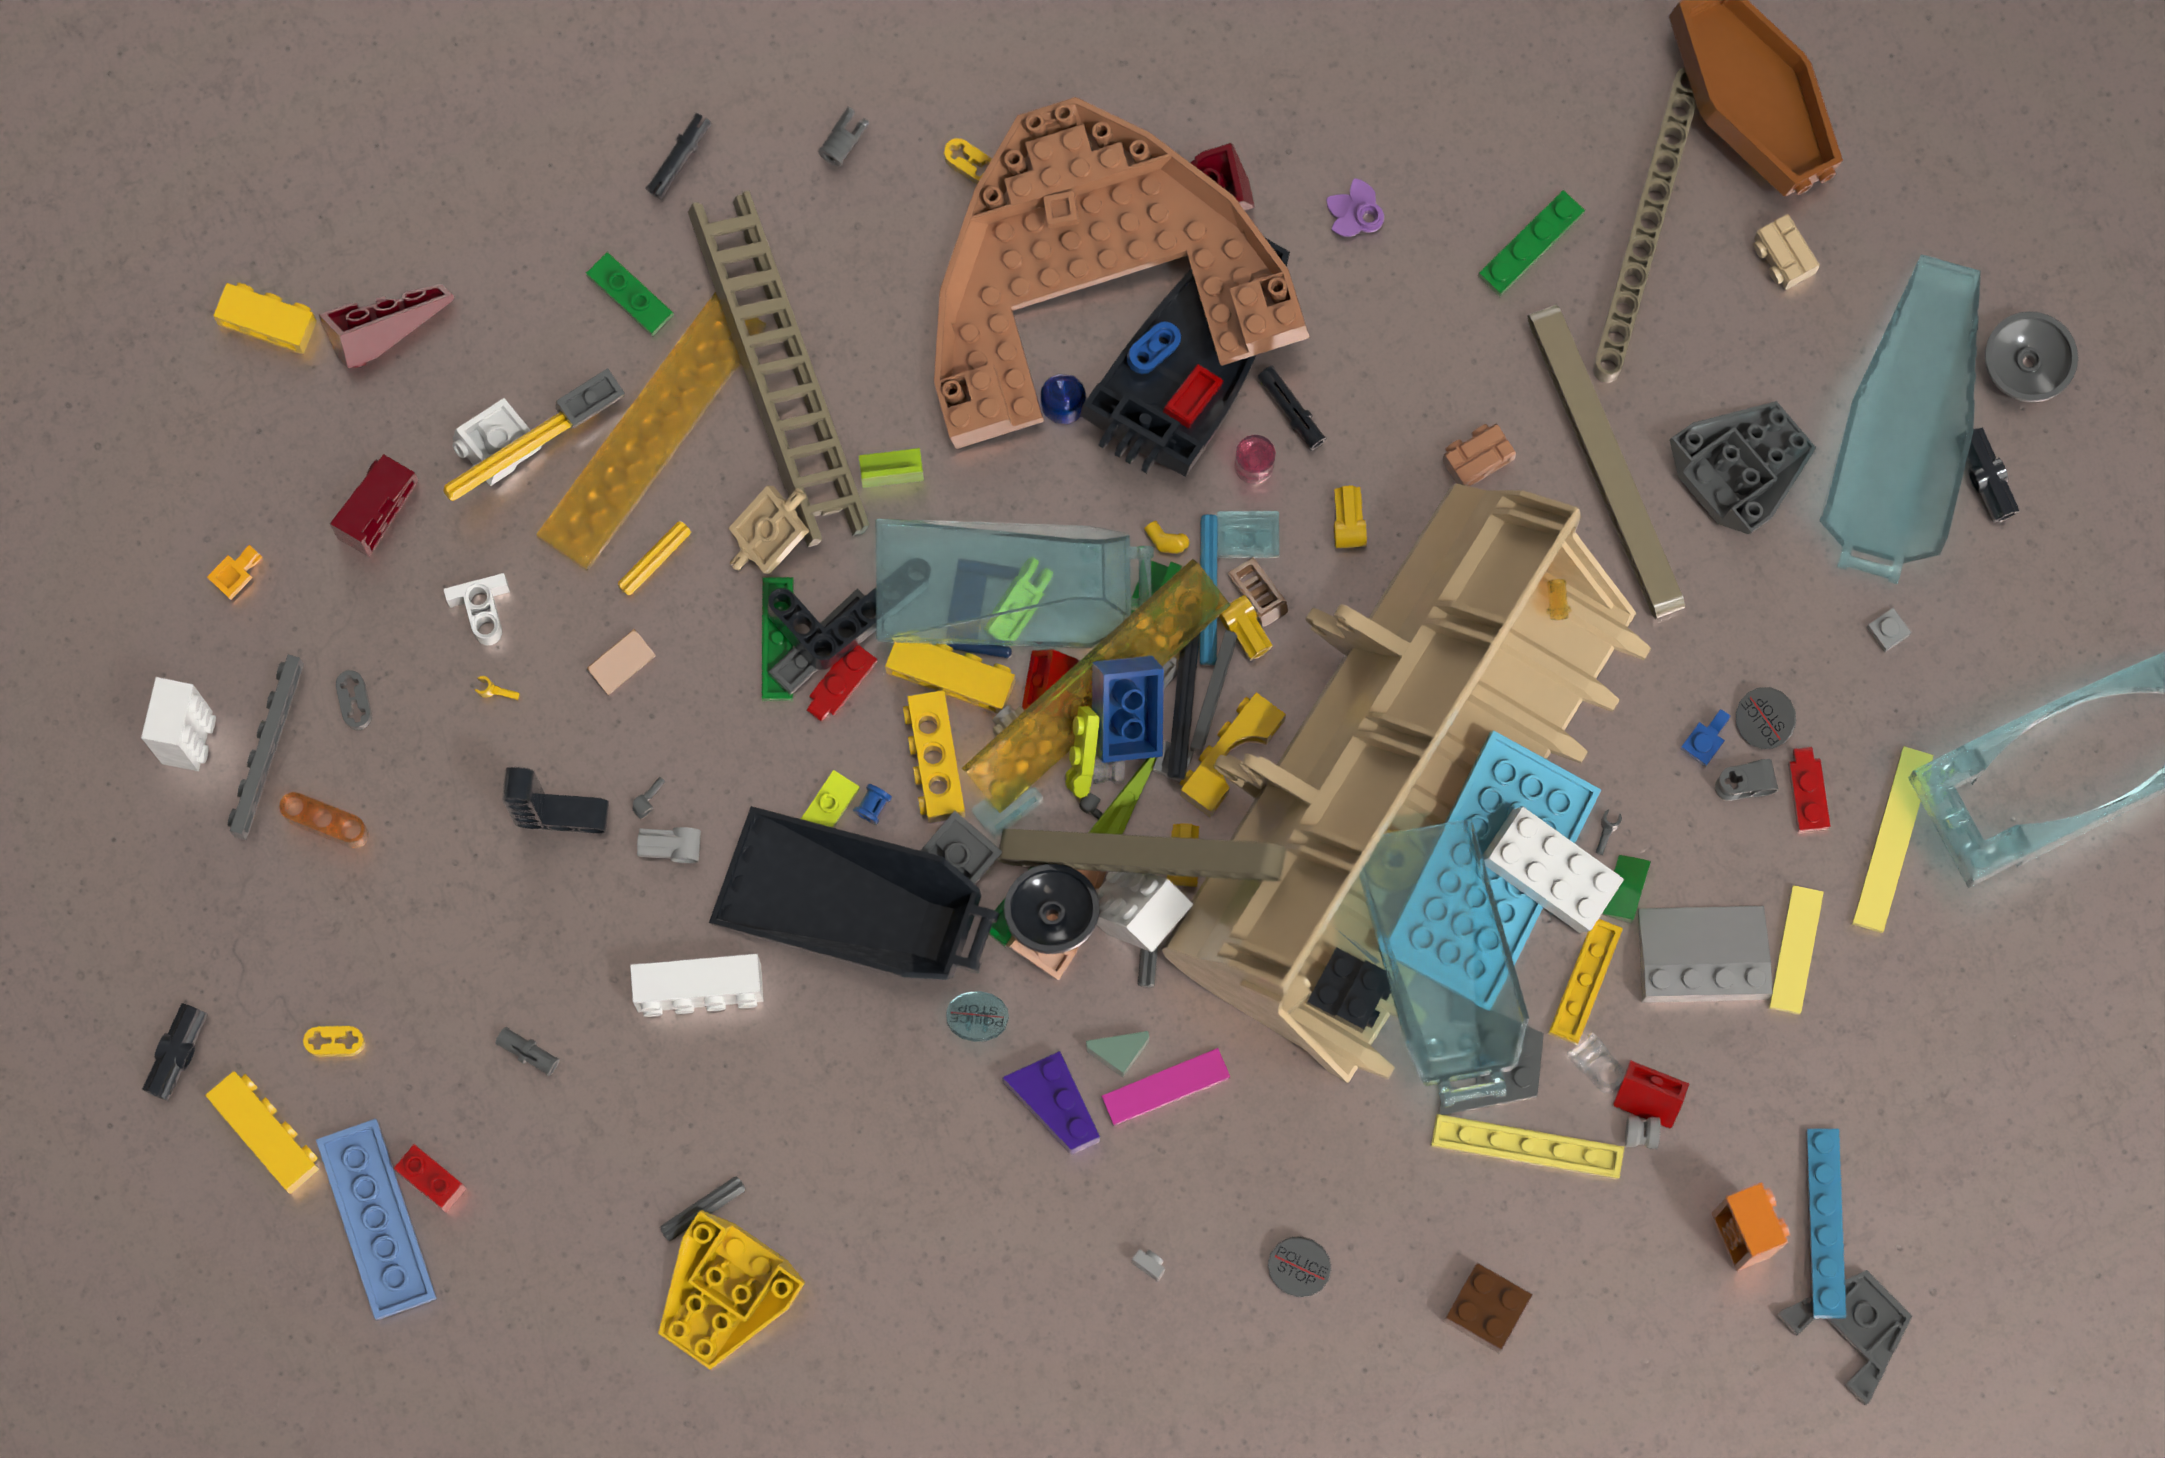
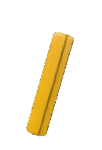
M678 521L618 582V587L625 594L631 595L690 535L689 527L685 523Z

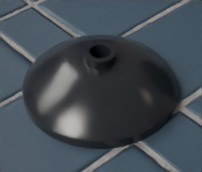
M1045 864L1027 870L1013 882L1005 898L1004 912L1010 932L1022 945L1039 953L1059 954L1077 948L1091 936L1098 923L1100 905L1093 884L1081 872L1065 865ZM1050 914L1058 916L1054 921L1047 919Z

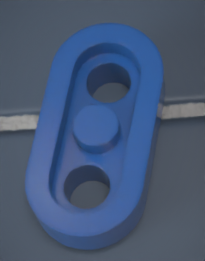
M1170 322L1156 324L1130 348L1127 354L1129 367L1140 374H1146L1154 370L1178 347L1181 341L1179 329ZM1159 337H1165L1168 340V344H1162L1159 341ZM1137 356H1144L1147 362H1139Z

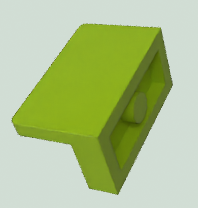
M920 448L859 455L863 488L924 481Z

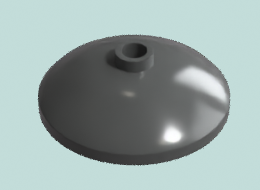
M2021 312L2007 317L1992 331L1985 347V365L1991 380L2006 395L2020 401L2041 402L2057 396L2070 384L2078 365V350L2072 334L2060 321L2040 312ZM2023 359H2030L2033 366H2025Z

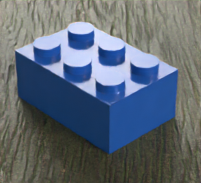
M1153 656L1092 662V710L1100 717L1096 755L1103 763L1163 756L1164 668Z

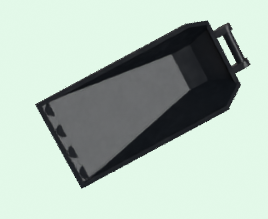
M751 806L709 923L714 926L904 978L948 980L954 977L957 967L973 973H979L982 965L979 961L992 924L997 923L999 913L979 906L982 897L979 887L942 856ZM974 917H978L981 920L970 952L966 958L961 956Z

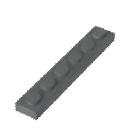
M288 654L286 661L279 664L276 679L279 682L276 691L270 692L266 708L270 710L266 721L262 720L258 727L257 738L260 740L257 749H252L247 762V767L250 770L247 779H242L238 788L237 796L240 797L237 809L233 808L229 815L228 826L231 827L230 832L234 837L247 840L304 666L300 657Z

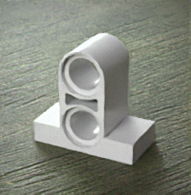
M504 573L444 589L446 601L450 608L465 604L471 629L478 642L483 645H493L499 641L502 635V627L494 596L510 592ZM478 593L487 595V599L483 604L474 605L471 603L474 595ZM486 622L493 623L494 629L491 633L485 635L479 633V628L482 624Z

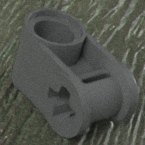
M1762 759L1748 764L1725 768L1715 783L1717 795L1723 800L1733 801L1776 793L1779 789L1772 760ZM1727 779H1730L1731 783H1737L1735 789L1732 788L1731 784H1725Z

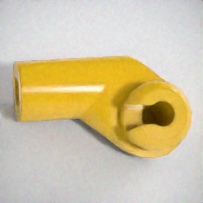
M1157 521L1151 522L1144 528L1157 550L1162 553L1178 554L1189 546L1190 542L1187 535L1184 533H1165Z

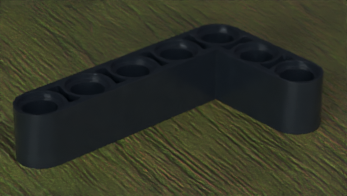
M911 559L826 628L821 625L793 592L785 588L776 589L770 594L767 614L775 626L815 669L826 670L924 593L929 586L931 567L923 559ZM919 572L924 576V579L914 581L909 577V574ZM897 591L901 597L897 600H892L885 593ZM785 602L790 608L786 611H779L774 607V604ZM871 609L878 616L868 619L863 616L862 612ZM803 624L809 627L810 631L806 634H800L795 631L794 627ZM842 628H848L853 631L854 635L845 638L838 631ZM824 647L830 651V654L826 657H821L814 650Z
M521 767L506 768L503 802L517 827L593 834L606 833L608 800L595 797L545 794L533 770Z

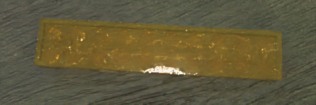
M716 291L536 534L537 538L587 572L741 363ZM757 317L744 320L750 336L763 333L767 328V324Z
M1192 559L961 769L1001 814L1074 746L1073 719L1078 715V706H1089L1092 709V662L1153 656L1163 667L1230 606V603L1200 564Z

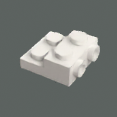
M505 398L455 429L454 443L452 445L456 454L462 459L467 457L473 464L472 467H474L531 430ZM541 446L487 479L488 484L491 486L513 472L517 464L539 451Z

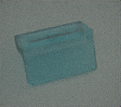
M1019 773L972 808V813L994 840L1002 834L1003 829H1009L1042 804L1043 796L1036 787L1032 788L1024 776Z

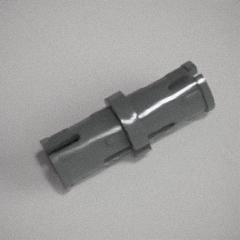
M508 1027L503 1028L495 1042L496 1045L518 1056V1061L525 1064L527 1062L548 1076L554 1072L560 1061L558 1057L538 1047L536 1041L532 1039L528 1041L511 1031Z

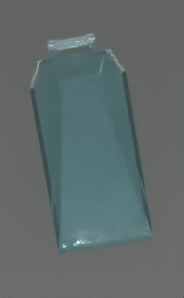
M904 519L875 520L876 642L1092 648V646L1128 628L1131 621V610L1148 611L1155 609V599L1152 598L1151 558L1154 557V547H1130V535L1125 532L1083 525ZM1130 559H1139V598H1131Z
M1472 819L1383 834L1360 871L1359 879L1404 1041L1419 1076L1425 1086L1438 1084L1443 1107L1453 1106L1454 1102L1484 1096L1494 1095L1496 1098L1506 1096V1085L1502 1072L1511 1071L1518 1065L1530 1018ZM1490 1075L1491 1078L1490 1083L1452 1089L1450 1084L1453 1081Z

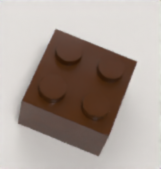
M1476 1263L1443 1322L1499 1354L1533 1294L1483 1265Z

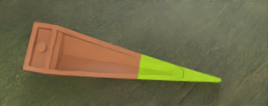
M1158 757L1147 758L1088 833L1123 834ZM1077 870L1089 879L1095 890L1101 887L1106 875V871ZM1050 914L1047 917V919L1050 921H1054L1058 918V916L1055 914ZM1013 935L1006 945L1056 980H1060L1078 949L1077 947L1059 954L1039 953L1022 945Z

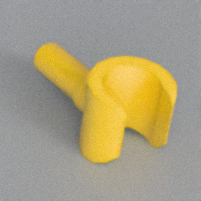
M486 676L477 678L480 682L488 683L487 689L483 691L474 689L481 697L489 698L494 694L515 700L519 699V692L500 688Z

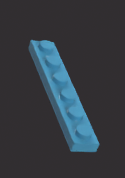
M1807 1129L1813 1319L1845 1318L1846 1297L1839 1129Z

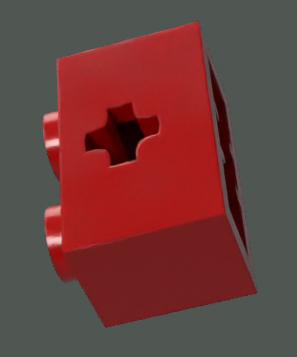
M415 1144L411 1146L393 1168L445 1213L467 1189L459 1180Z

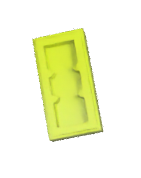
M833 770L801 819L834 828L860 790V786Z

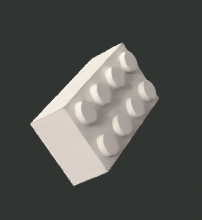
M156 677L141 739L163 765L199 771L200 764H204L207 760L209 747L205 743L208 733L212 734L214 730L216 716L212 715L213 711L193 684Z
M1524 807L1511 811L1479 860V862L1579 933L1591 931L1624 880Z
M1108 872L1105 883L1099 889H1096L1100 905L1097 926L1107 935L1150 952L1154 951L1193 905L1168 879L1155 874Z
M758 954L630 965L633 1003L638 1013L643 1012L646 1017L660 1016L663 1014V1010L675 1009L676 1014H687L694 1012V1008L706 1007L707 1011H721L726 1009L725 1005L738 1004V1008L757 1007V1002H764L761 963Z

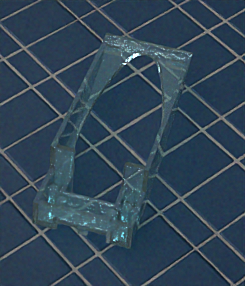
M2165 652L2061 697L1913 770L1908 779L1968 888L2015 864L2019 867L2165 793L2164 765L2144 783L2104 806L2056 821L2015 825L1984 841L1956 788L1968 782H1971L1973 785L1995 758L2023 733L2075 705L2098 698L2122 694H2165Z

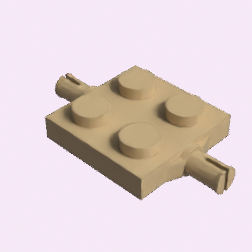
M767 485L728 529L736 537L741 548L740 552L730 561L734 569L740 571L750 559L758 565L763 573L771 574L809 532L795 511V508L806 498V494H803L804 492L801 489L796 488L786 500L774 486Z

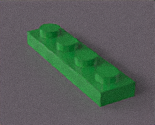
M1562 190L1479 272L1478 277L1501 297L1584 215L1585 209L1568 193Z

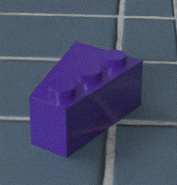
M1060 1051L1002 1077L1003 1084L1015 1094L1023 1105L1033 1113L1071 1155L1100 1142V1135Z

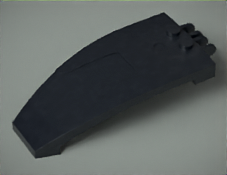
M1265 238L1287 267L1290 251ZM1191 268L1139 328L1101 382L1097 383L1084 402L1080 416L1105 432L1098 444L1099 447L1104 449L1109 445L1112 437L1121 441L1117 445L1114 454L1118 458L1124 454L1129 446L1132 447L1125 462L1131 464L1136 460L1139 452L1146 455L1147 458L1144 460L1141 469L1144 473L1147 474L1156 461L1186 477L1228 415L1257 355L1221 366ZM1160 322L1174 324L1181 334V341L1176 350L1149 373L1140 374L1133 371L1127 362V354L1132 345ZM1159 337V341L1162 344H1168V340L1165 337ZM1137 356L1139 362H1147L1144 356ZM1197 364H1199L1224 381L1220 389L1188 429L1163 411L1173 395Z

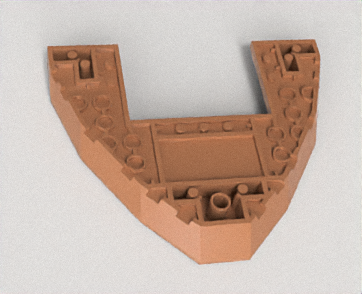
M1077 97L1017 115L975 187L940 288L934 384L952 443L956 449L1044 422L1013 310L1188 255L1219 362L1222 366L1310 338L1288 268L1232 194L1152 133ZM1074 191L1079 224L1049 229L1043 196Z

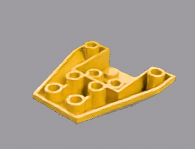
M700 1210L682 1238L658 1334L711 1370L788 1310L806 1282L786 1258L735 1223Z

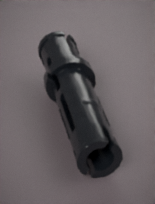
M695 113L694 118L684 133L677 136L676 145L649 185L646 186V190L652 194L658 184H660L654 196L659 199L664 197L663 195L678 172L686 163L691 153H696L699 148L697 144L708 128L711 127L712 123L707 118L697 128L703 116Z
M1273 366L1264 369L1257 377L1291 421L1289 423L1293 430L1297 429L1311 450L1321 446L1327 438L1311 419L1313 416L1311 412L1302 407Z

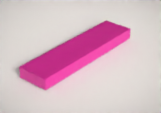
M1216 1048L1102 1095L1101 1098L1113 1126H1116L1230 1079V1074L1219 1048Z

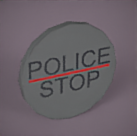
M1759 687L1748 692L1739 702L1736 711V725L1741 736L1750 745L1760 749H1773L1784 744L1793 734L1796 725V711L1791 700L1782 691L1772 687Z
M1302 1236L1288 1237L1279 1242L1271 1252L1268 1262L1270 1277L1275 1285L1286 1294L1296 1297L1312 1296L1321 1291L1329 1281L1332 1269L1330 1257L1324 1248L1313 1239Z

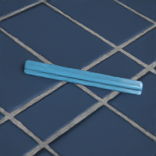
M1212 514L1201 516L1200 664L1204 666L1215 665L1217 660L1218 518Z

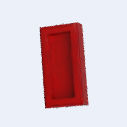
M1197 364L1164 407L1163 412L1189 429L1220 389L1224 380Z

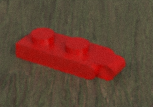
M860 645L856 646L836 662L809 696L813 701L806 711L821 722L829 713L835 716L877 664L878 659Z
M1812 747L1793 749L1794 761L1788 762L1798 833L1830 829L1831 825L1821 759H1814Z

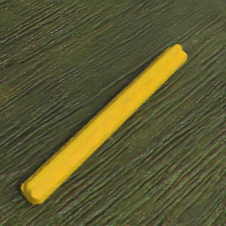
M562 412L557 413L445 484L444 494L450 501L456 500L562 433L571 425Z

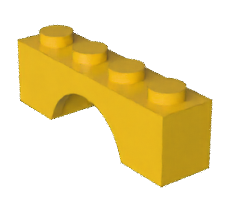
M1257 692L1251 699L1247 696L1243 699L1236 709L1239 715L1233 723L1227 721L1217 734L1220 739L1214 747L1210 745L1206 747L1198 759L1202 763L1195 772L1190 769L1186 773V778L1179 783L1182 786L1180 796L1209 818H1211L1228 796L1230 789L1224 776L1213 767L1220 755L1227 756L1235 747L1245 743L1267 745L1285 721L1286 714Z

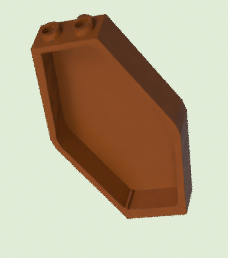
M1749 0L1680 1L1669 14V19L1698 111L1704 121L1784 197L1794 192L1800 195L1813 186L1812 183L1818 180L1822 184L1832 179L1837 174L1835 170L1843 162L1813 66L1806 54Z

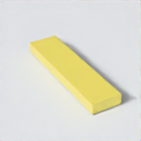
M1794 885L1791 888L1769 1009L1801 1014L1823 900V891Z

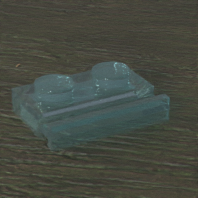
M1217 511V558H1279V511Z

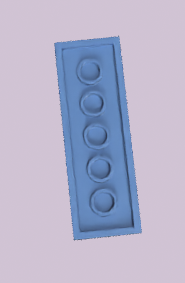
M373 1119L316 1139L375 1320L377 1321L436 1300L437 1297L378 1120Z

